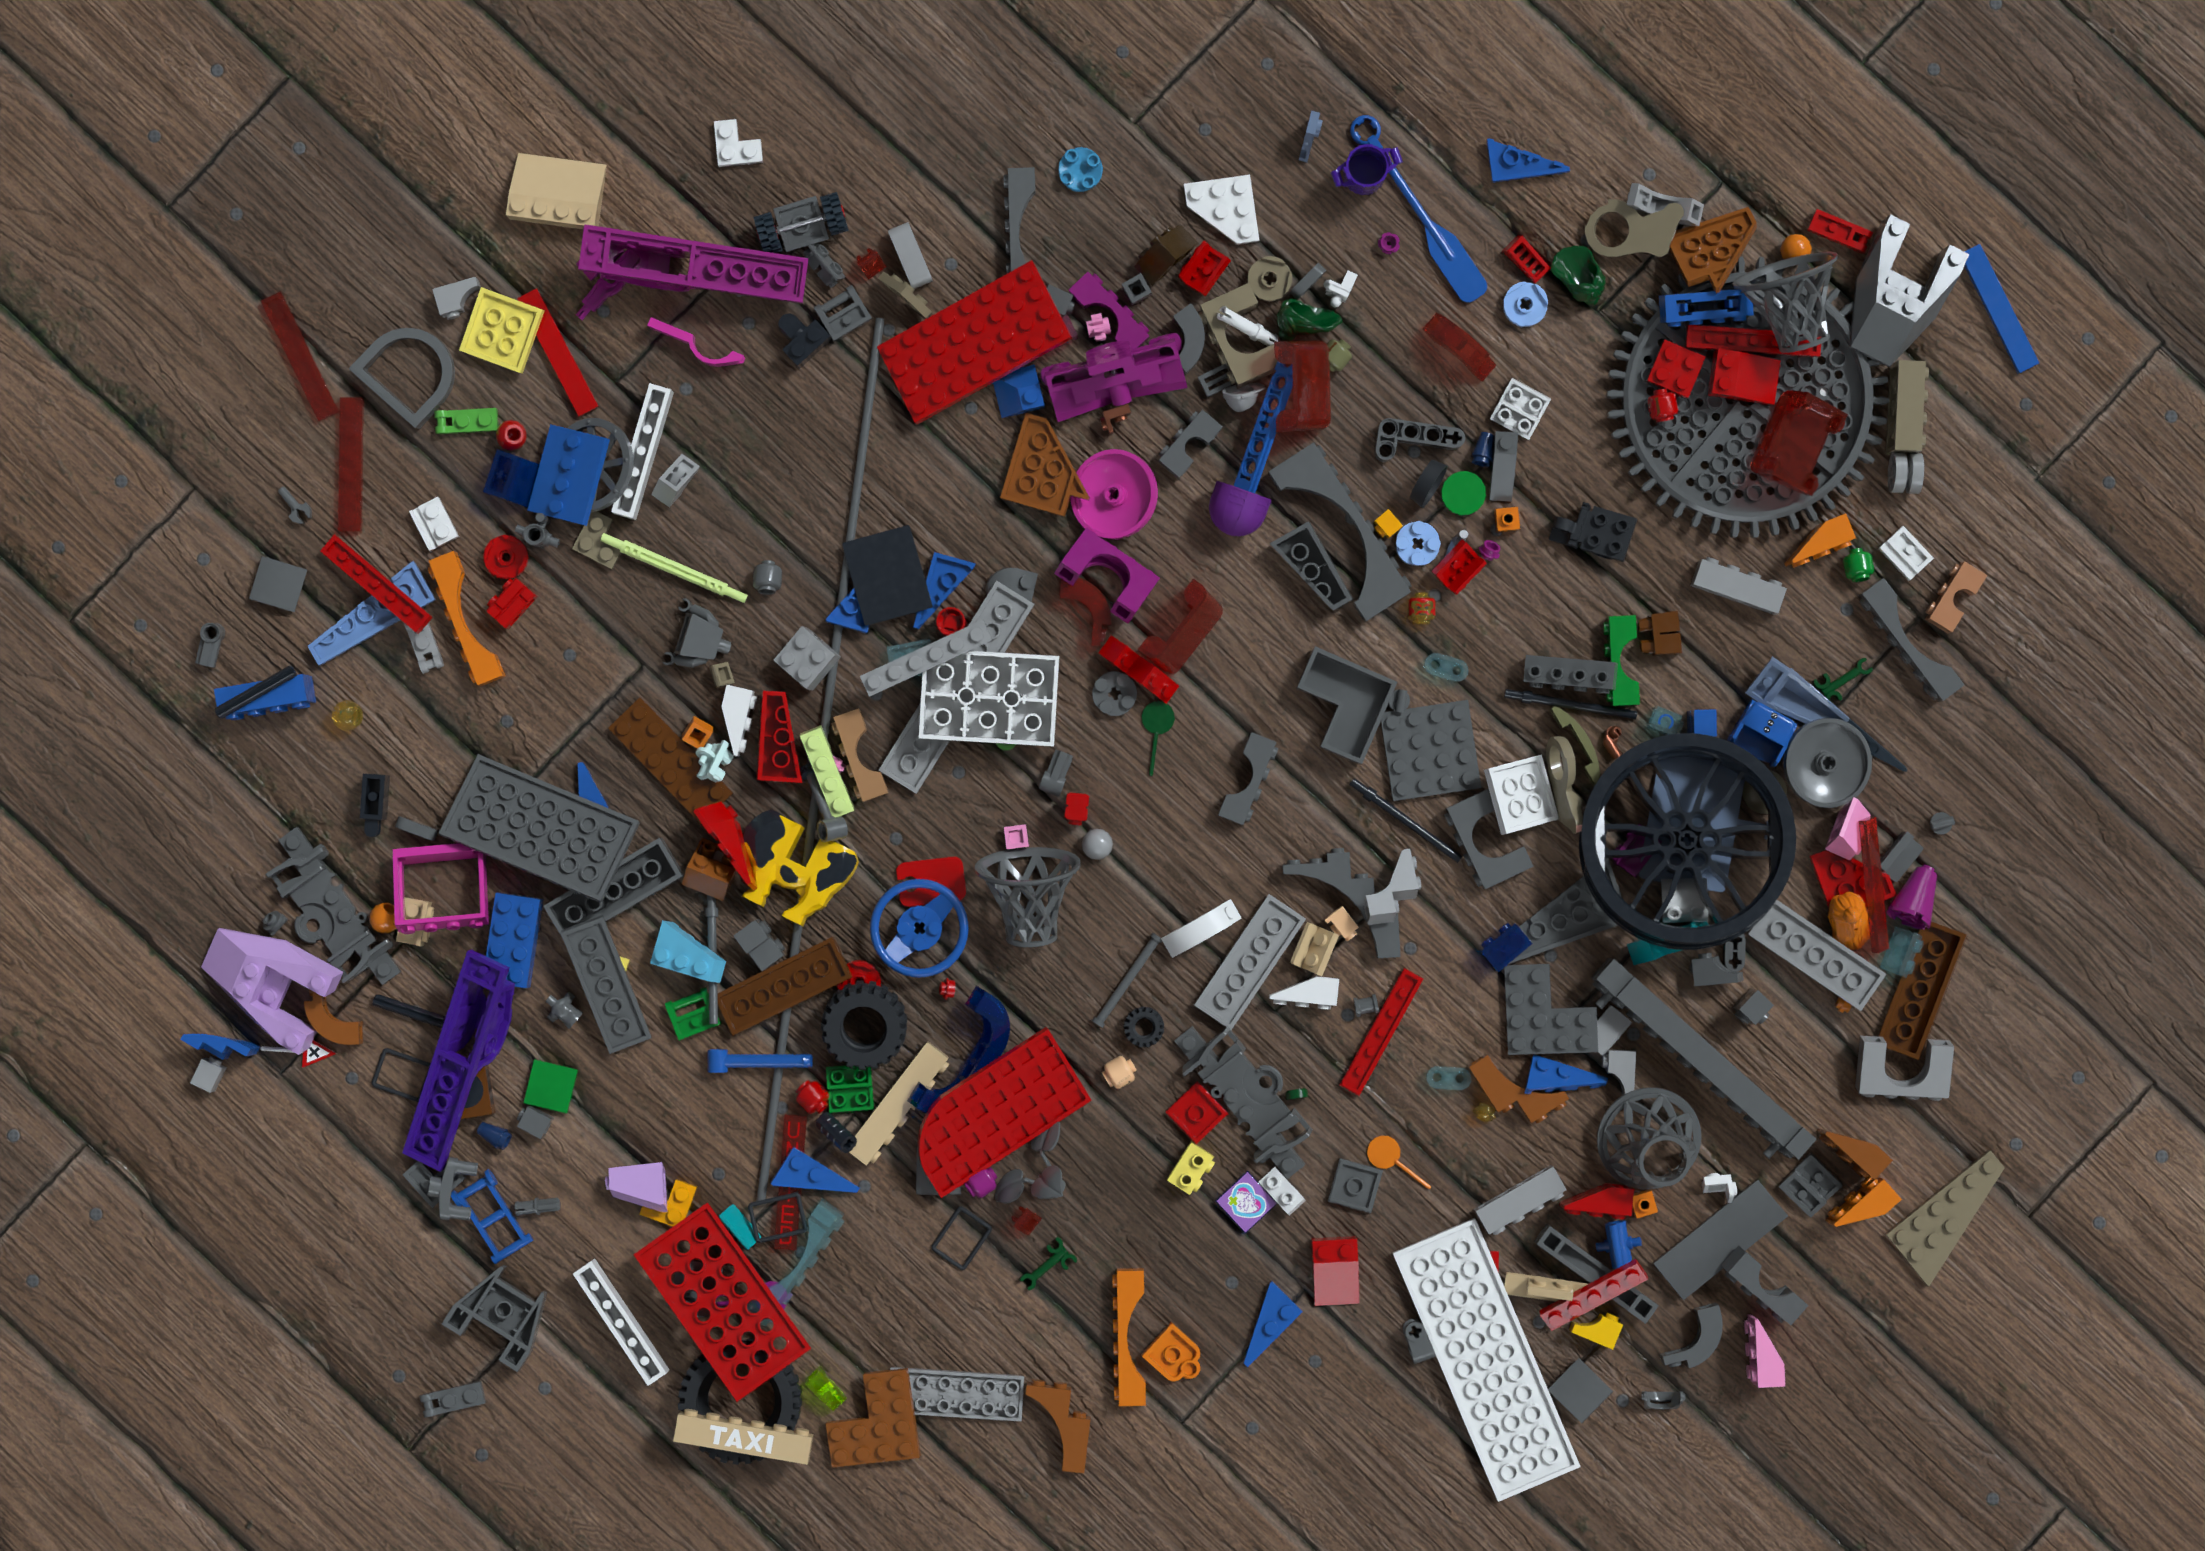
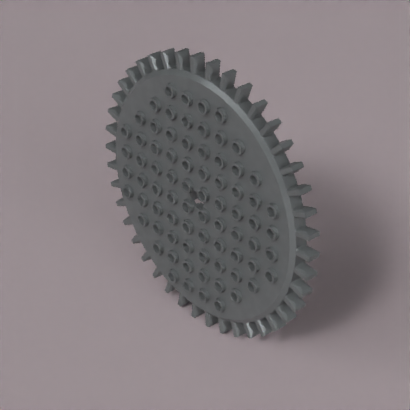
M1743 257L1738 259L1735 265L1736 273L1729 275L1721 290L1735 289L1733 287L1734 280L1748 273L1744 269L1745 261ZM1764 257L1757 259L1755 269L1765 266ZM1785 268L1775 271L1781 278H1784L1782 274ZM1682 274L1677 276L1678 283L1683 289L1678 294L1715 291L1709 280L1688 287ZM1760 276L1749 283L1752 285L1765 283L1766 276ZM1666 284L1659 288L1662 295H1673L1670 287ZM1781 286L1775 287L1783 294L1786 293V290ZM1803 286L1801 293L1806 298L1808 291ZM1836 288L1830 291L1826 298L1825 312L1830 339L1821 344L1820 357L1824 358L1825 361L1823 365L1817 362L1818 357L1749 353L1781 360L1775 405L1753 402L1751 406L1746 407L1733 399V404H1728L1726 398L1708 396L1713 358H1707L1706 352L1711 351L1714 354L1715 350L1687 348L1706 356L1689 398L1687 399L1675 394L1678 413L1674 415V419L1657 422L1655 427L1649 424L1652 418L1650 417L1647 399L1653 395H1648L1646 390L1647 388H1652L1655 391L1663 388L1646 382L1660 350L1658 340L1665 339L1685 348L1687 325L1690 324L1689 321H1681L1679 330H1674L1672 327H1668V323H1660V308L1651 298L1644 302L1646 307L1654 313L1649 321L1636 313L1632 316L1631 320L1642 327V331L1638 337L1630 332L1623 331L1620 337L1624 341L1633 344L1630 354L1622 350H1615L1613 353L1614 358L1626 361L1627 364L1625 372L1610 370L1608 372V377L1623 380L1622 391L1610 390L1606 392L1607 398L1622 399V410L1608 412L1607 418L1616 419L1622 417L1624 419L1625 428L1617 429L1611 434L1612 439H1619L1623 436H1628L1631 446L1622 449L1618 456L1619 458H1625L1635 453L1640 463L1631 467L1627 473L1629 476H1633L1644 469L1650 476V479L1643 483L1640 488L1642 493L1649 491L1654 484H1657L1663 490L1662 495L1655 502L1657 507L1665 504L1670 496L1678 502L1677 507L1672 513L1674 519L1682 515L1684 508L1687 507L1695 512L1691 519L1690 527L1696 528L1700 524L1702 515L1712 518L1710 534L1713 535L1718 532L1720 521L1723 520L1731 522L1730 538L1738 536L1739 523H1749L1751 538H1757L1760 532L1758 523L1764 521L1769 522V531L1772 536L1779 534L1777 523L1779 518L1786 516L1792 531L1799 528V522L1795 513L1800 510L1805 511L1807 518L1811 522L1818 520L1817 513L1812 507V504L1818 500L1823 503L1828 511L1836 508L1834 502L1827 494L1833 489H1836L1845 498L1851 494L1849 489L1841 483L1846 474L1855 481L1860 482L1863 480L1864 476L1852 466L1857 459L1866 464L1874 462L1875 459L1870 454L1861 451L1865 442L1872 445H1880L1883 439L1868 432L1870 423L1878 426L1887 423L1886 418L1873 416L1872 410L1873 405L1882 406L1889 403V398L1873 396V386H1881L1887 383L1888 377L1872 378L1870 367L1878 366L1881 363L1873 359H1867L1865 355L1850 348L1851 325L1844 317L1853 310V303L1845 305L1841 311H1838L1831 303L1838 297L1839 289ZM1754 292L1758 298L1765 302L1762 296ZM1727 296L1726 300L1735 299V296ZM1677 300L1676 303H1685V300ZM1724 300L1686 303H1688V306L1693 307V312L1719 310L1717 305L1718 303L1724 304ZM1792 305V313L1798 318L1797 313L1799 311ZM1816 305L1813 308L1815 313H1817ZM1734 307L1725 308L1727 311H1734ZM1757 307L1753 308L1754 315L1746 316L1747 320L1742 321L1740 325L1733 321V317L1725 318V322L1711 323V326L1772 330L1769 322ZM1678 312L1679 316L1686 315V312ZM1832 340L1838 341L1839 346L1837 348L1832 346ZM1644 357H1650L1651 363L1645 364L1643 361ZM1791 360L1793 367H1787L1786 361ZM1836 371L1841 373L1842 377L1840 379L1835 378L1834 373ZM1804 374H1808L1810 376L1809 382L1804 381ZM1823 387L1828 389L1826 396L1820 394V390ZM1794 391L1797 397L1794 399L1790 398L1789 392ZM1696 399H1700L1702 401L1701 407H1697L1695 405ZM1839 402L1844 404V410L1838 409L1837 404ZM1807 405H1812V413L1806 411ZM1775 408H1780L1782 410V414L1780 416H1777L1775 414ZM1749 411L1751 414L1750 418H1745L1743 412ZM1712 414H1718L1719 420L1714 421L1712 419ZM1682 416H1686L1688 418L1687 424H1683L1680 419ZM1825 419L1830 421L1829 427L1823 425ZM1793 422L1799 424L1798 430L1792 428ZM1761 425L1767 426L1768 431L1766 433L1760 430ZM1735 428L1736 435H1730L1729 429ZM1699 430L1705 432L1704 438L1698 437ZM1668 433L1673 434V441L1667 440L1666 435ZM1846 434L1847 441H1842L1840 435ZM1810 436L1815 437V444L1809 442ZM1779 439L1784 440V447L1778 446L1777 441ZM1747 442L1753 443L1754 447L1752 450L1746 448ZM1716 445H1721L1722 451L1720 453L1715 451ZM1685 447L1691 450L1690 455L1684 454L1683 449ZM1653 450H1657L1660 453L1658 458L1652 456ZM1827 451H1831L1833 453V457L1831 459L1827 458ZM1796 453H1799L1802 456L1801 461L1795 460L1794 457ZM1764 456H1768L1771 461L1769 464L1764 463ZM1733 459L1739 461L1738 467L1732 465ZM1701 462H1706L1708 464V468L1706 470L1701 468ZM1671 464L1677 467L1676 472L1669 470ZM1812 468L1819 470L1817 476L1812 474ZM1782 470L1787 472V478L1781 477L1780 472ZM1750 473L1756 475L1755 481L1749 479ZM1719 476L1725 478L1724 484L1718 482ZM1687 479H1692L1694 481V485L1692 487H1689L1686 484ZM1798 485L1804 486L1805 490L1803 493L1798 491ZM1768 487L1773 489L1772 495L1766 493ZM1736 490H1740L1742 492L1741 498H1737L1735 496ZM1704 493L1710 494L1711 499L1709 501L1704 500Z

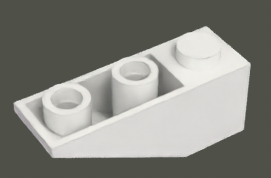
M726 685L721 707L733 754L740 756V752L744 753L747 740H744L745 731L750 730L752 718H749L751 709H755L757 696H754L755 692L752 690Z
M1315 976L1269 995V999H1274L1273 1004L1287 1005V1001L1296 1002L1295 1006L1309 1007V1003L1318 1004L1320 1009L1331 1010V1005L1337 1006L1339 979Z

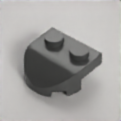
M1001 568L989 577L986 584V596L997 580L1031 602L1038 574L1018 568Z

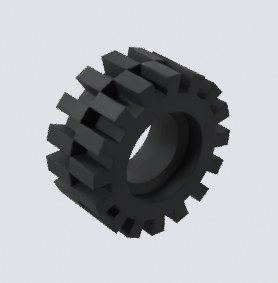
M1139 1007L1131 1011L1126 1017L1124 1031L1127 1039L1132 1044L1139 1047H1150L1162 1038L1164 1022L1160 1014L1153 1008ZM1142 1018L1149 1019L1153 1024L1152 1032L1146 1036L1138 1034L1135 1029L1136 1022Z

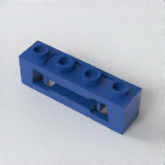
M1739 289L1721 290L1719 293L1709 291L1659 296L1660 323H1668V327L1681 326V321H1689L1690 325L1703 324L1704 319H1711V323L1725 322L1727 317H1733V321L1747 320L1746 316L1754 315L1753 303ZM1727 296H1735V299L1726 300ZM1685 300V303L1677 304L1676 301ZM1724 300L1725 308L1734 307V311L1719 309L1686 312L1688 311V303L1686 302ZM1678 312H1686V315L1679 316Z

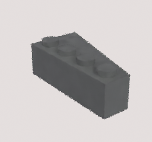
M1309 521L1270 543L1333 611L1354 600Z

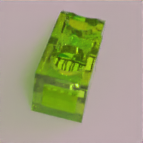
M821 1366L805 1379V1385L832 1411H835L847 1399L844 1392L830 1379Z

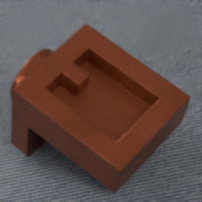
M1128 404L1103 412V418H1100L1103 431L1108 430L1109 435L1114 434L1110 421L1114 420L1115 423L1128 419L1127 415L1131 414Z

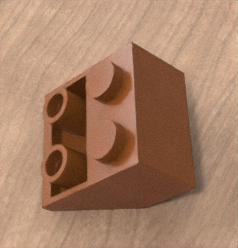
M702 838L686 868L682 885L724 901L737 870L731 864V858L724 854L717 843Z

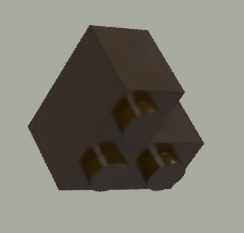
M1181 224L1174 229L1170 226L1161 236H1156L1150 242L1152 246L1150 249L1146 248L1139 254L1138 258L1140 260L1134 267L1153 286L1164 278L1175 264L1184 259L1198 242Z

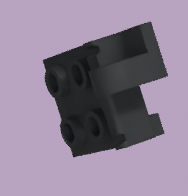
M1586 502L1582 503L1576 523L1566 518L1555 517L1549 540L1574 547L1575 549H1578L1580 543L1582 551L1591 552L1602 558L1624 562L1637 518L1596 506L1590 511L1591 506Z

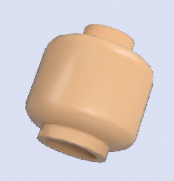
M1118 1056L1104 1065L1105 1071L1102 1073L1110 1087L1114 1086L1116 1089H1121L1135 1080L1133 1072L1137 1070L1131 1059L1126 1061L1123 1056Z

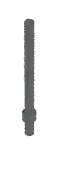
M707 895L705 917L707 918L708 948L717 954L716 917H718V908H716V898ZM708 981L709 1024H718L717 983Z

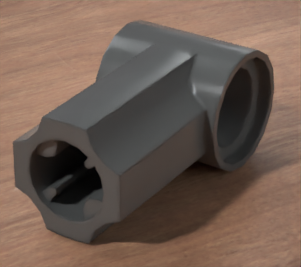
M206 623L200 630L201 640L195 663L215 668L221 641L225 637V629L219 623ZM211 627H215L217 630V635L214 639L209 636V629Z
M1055 749L1048 770L1045 771L1038 789L1059 797L1073 756Z

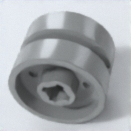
M1892 452L1888 465L1889 492L1903 493L1905 489L1906 493L1919 494L1924 480V458L1922 453H1909L1906 456L1903 452Z

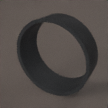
M1431 460L1417 480L1410 499L1424 508L1438 489L1448 466Z

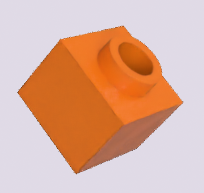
M1518 507L1494 510L1496 532L1517 531L1520 529ZM1505 515H1510L1512 517V521L1510 523L1505 522Z
M693 716L682 734V740L696 748L704 747L713 733V726ZM696 728L701 732L697 733L694 731V729Z
M1648 1189L1634 1193L1632 1211L1635 1218H1641L1658 1212L1652 1190ZM1642 1201L1648 1202L1647 1208H1641Z

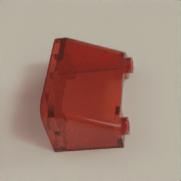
M1319 340L1274 342L1275 358L1282 364H1292L1293 409L1283 410L1277 415L1276 432L1314 431L1327 428L1331 421L1328 345Z
M1793 390L1783 392L1776 403L1750 464L1751 471L1799 493L1813 496L1819 483L1818 477L1812 474V471L1828 435L1836 434L1844 428L1848 414L1809 392Z
M1194 578L1184 591L1185 600L1188 602L1187 607L1191 611L1166 642L1157 636H1150L1144 640L1137 650L1149 662L1169 675L1175 674L1181 669L1223 614L1222 605Z

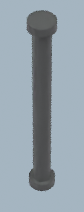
M1152 932L1150 935L1152 938L1097 1018L1094 1017L1092 1019L1100 1027L1103 1028L1105 1026L1104 1022L1158 943H1162V939Z

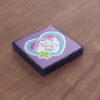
M1248 1170L1215 1200L1245 1234L1278 1204Z

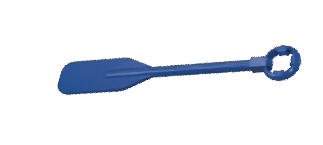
M1369 115L1357 117L1350 127L1352 139L1360 145L1372 144L1383 149L1378 140L1381 134L1379 122ZM1364 120L1371 121L1370 125L1373 129H1377L1376 136H1370L1367 138V141L1360 140L1361 136L1359 133L1354 132L1355 125L1360 126L1364 123ZM1394 168L1389 174L1424 224L1431 257L1458 297L1463 302H1473L1486 292V280L1457 237L1429 218L1399 171Z

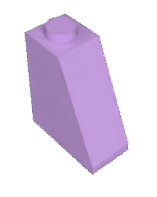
M662 1162L608 1168L609 1176L605 1177L606 1189L611 1191L613 1197L660 1212H667L666 1173Z

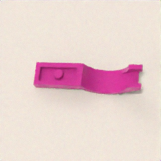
M652 317L648 322L647 326L650 329L689 344L695 356L706 365L721 367L742 364L746 359L744 355L734 351L721 359H708L698 352L693 334Z

